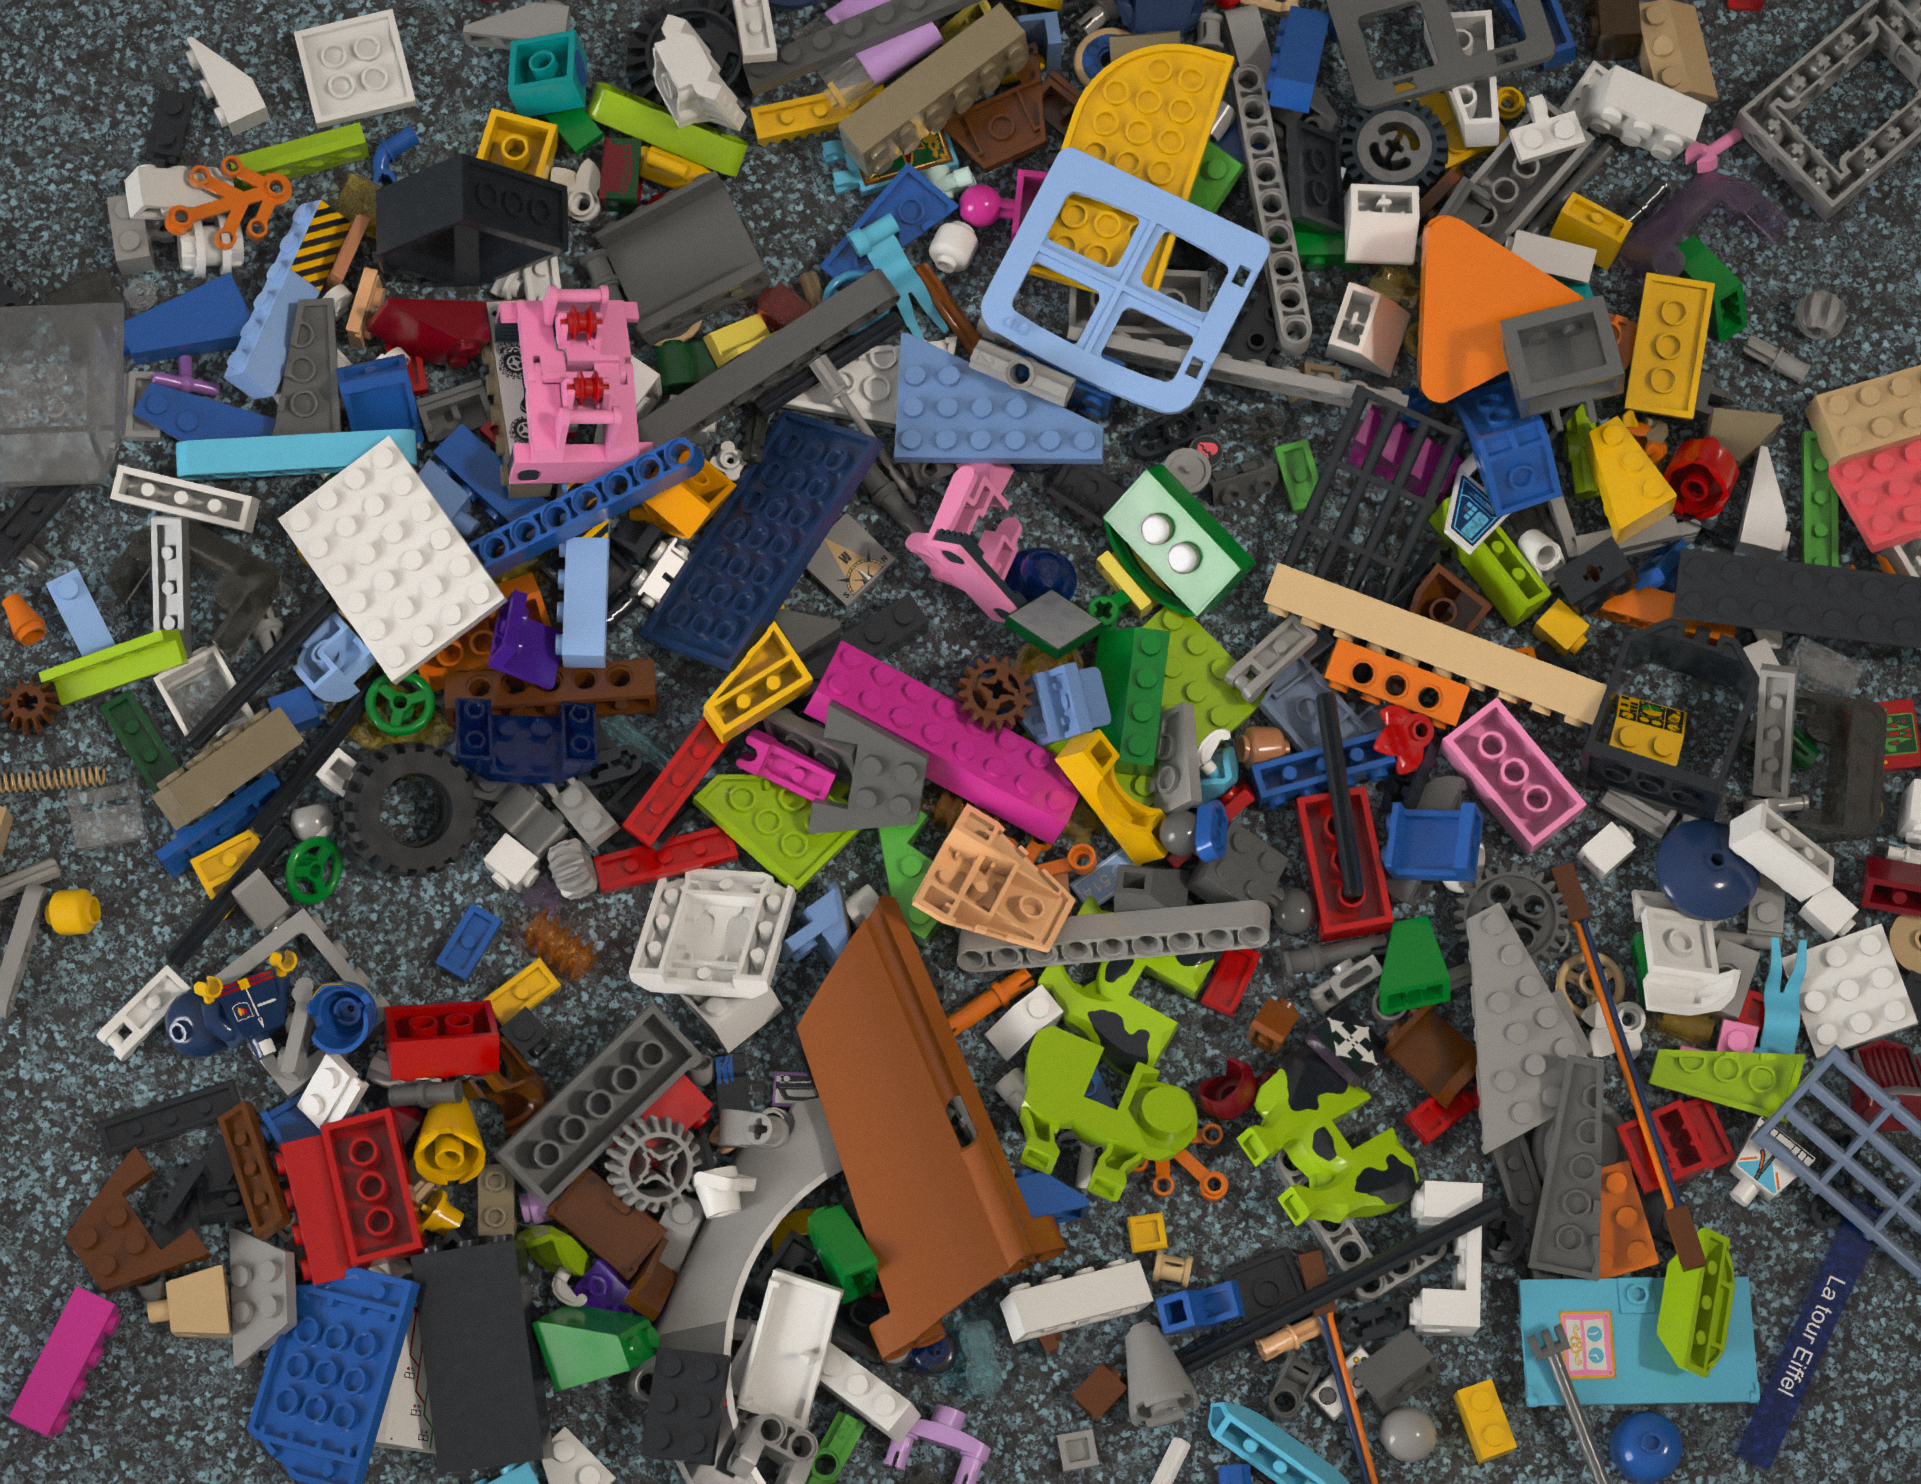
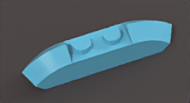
M1211 1403L1208 1428L1212 1437L1276 1483L1350 1484L1330 1463L1259 1413L1233 1403Z

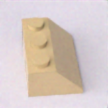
M1657 0L1639 4L1642 34L1636 51L1643 77L1702 103L1717 101L1718 94L1695 6L1674 0Z

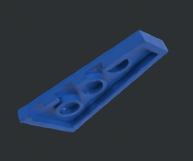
M907 162L849 232L858 227L863 229L890 213L900 229L894 235L903 249L959 209L960 206ZM847 235L843 237L819 266L832 279L845 271L862 270L871 272L874 270L867 255L861 258L857 255ZM857 280L845 282L841 286L846 288Z
M150 382L133 410V415L179 441L272 436L276 419L152 382ZM247 477L245 479L254 483L257 477Z

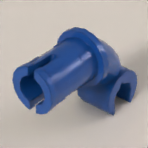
M407 125L404 129L386 140L382 138L378 140L379 145L375 151L372 163L373 187L375 191L382 188L379 185L382 178L389 180L391 183L396 182L394 173L389 170L390 162H395V157L420 144L416 133L410 125Z

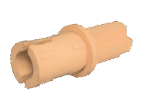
M1312 1316L1292 1326L1287 1324L1282 1327L1283 1329L1258 1339L1255 1343L1259 1355L1267 1362L1291 1349L1294 1351L1299 1350V1344L1323 1332L1318 1318Z

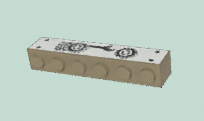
M526 299L486 301L491 340L481 350L482 364L488 365L489 374L486 375L487 395H493L494 404L490 407V417L492 425H497L499 435H495L496 455H502L503 465H500L499 471L501 486H507L509 499L550 496L553 483L509 484L508 463L513 444L529 443L525 401L526 388L524 386L520 343L496 342L494 322L500 302L526 301Z

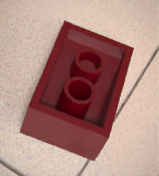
M387 298L366 323V331L435 365H448V368L461 369L468 366L491 340L486 301Z

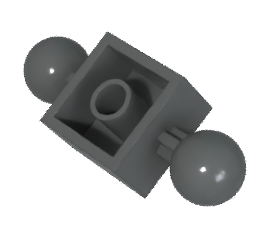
M1176 811L1169 814L1163 820L1160 827V840L1170 853L1178 856H1186L1193 853L1199 857L1195 845L1197 820L1195 814L1189 811ZM1234 820L1228 823L1225 856L1210 862H1204L1200 858L1185 887L1209 904L1248 900L1264 902L1273 908V917L1277 925L1289 933L1305 932L1313 926L1317 919L1315 899L1310 893L1297 888L1284 891L1276 885L1289 858Z

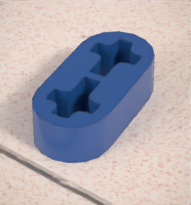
M1213 800L1198 806L1195 845L1199 857L1204 862L1221 859L1226 853L1228 816L1222 802Z

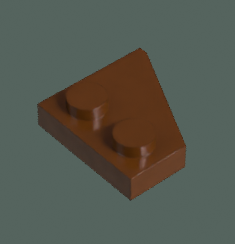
M1460 165L1451 168L1419 201V224L1422 222L1426 225L1440 212L1437 206L1445 198L1449 199L1463 176L1467 177L1469 175Z

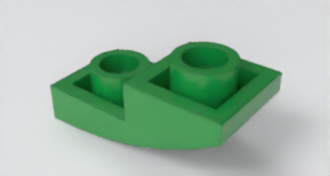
M582 108L540 115L545 122L557 125L559 136L576 157L603 139L602 131Z

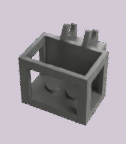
M1604 295L1500 321V343L1521 419L1549 412L1552 425L1555 426L1556 432L1564 430L1559 409L1583 404L1590 423H1595L1598 420L1593 401L1623 393L1625 372Z

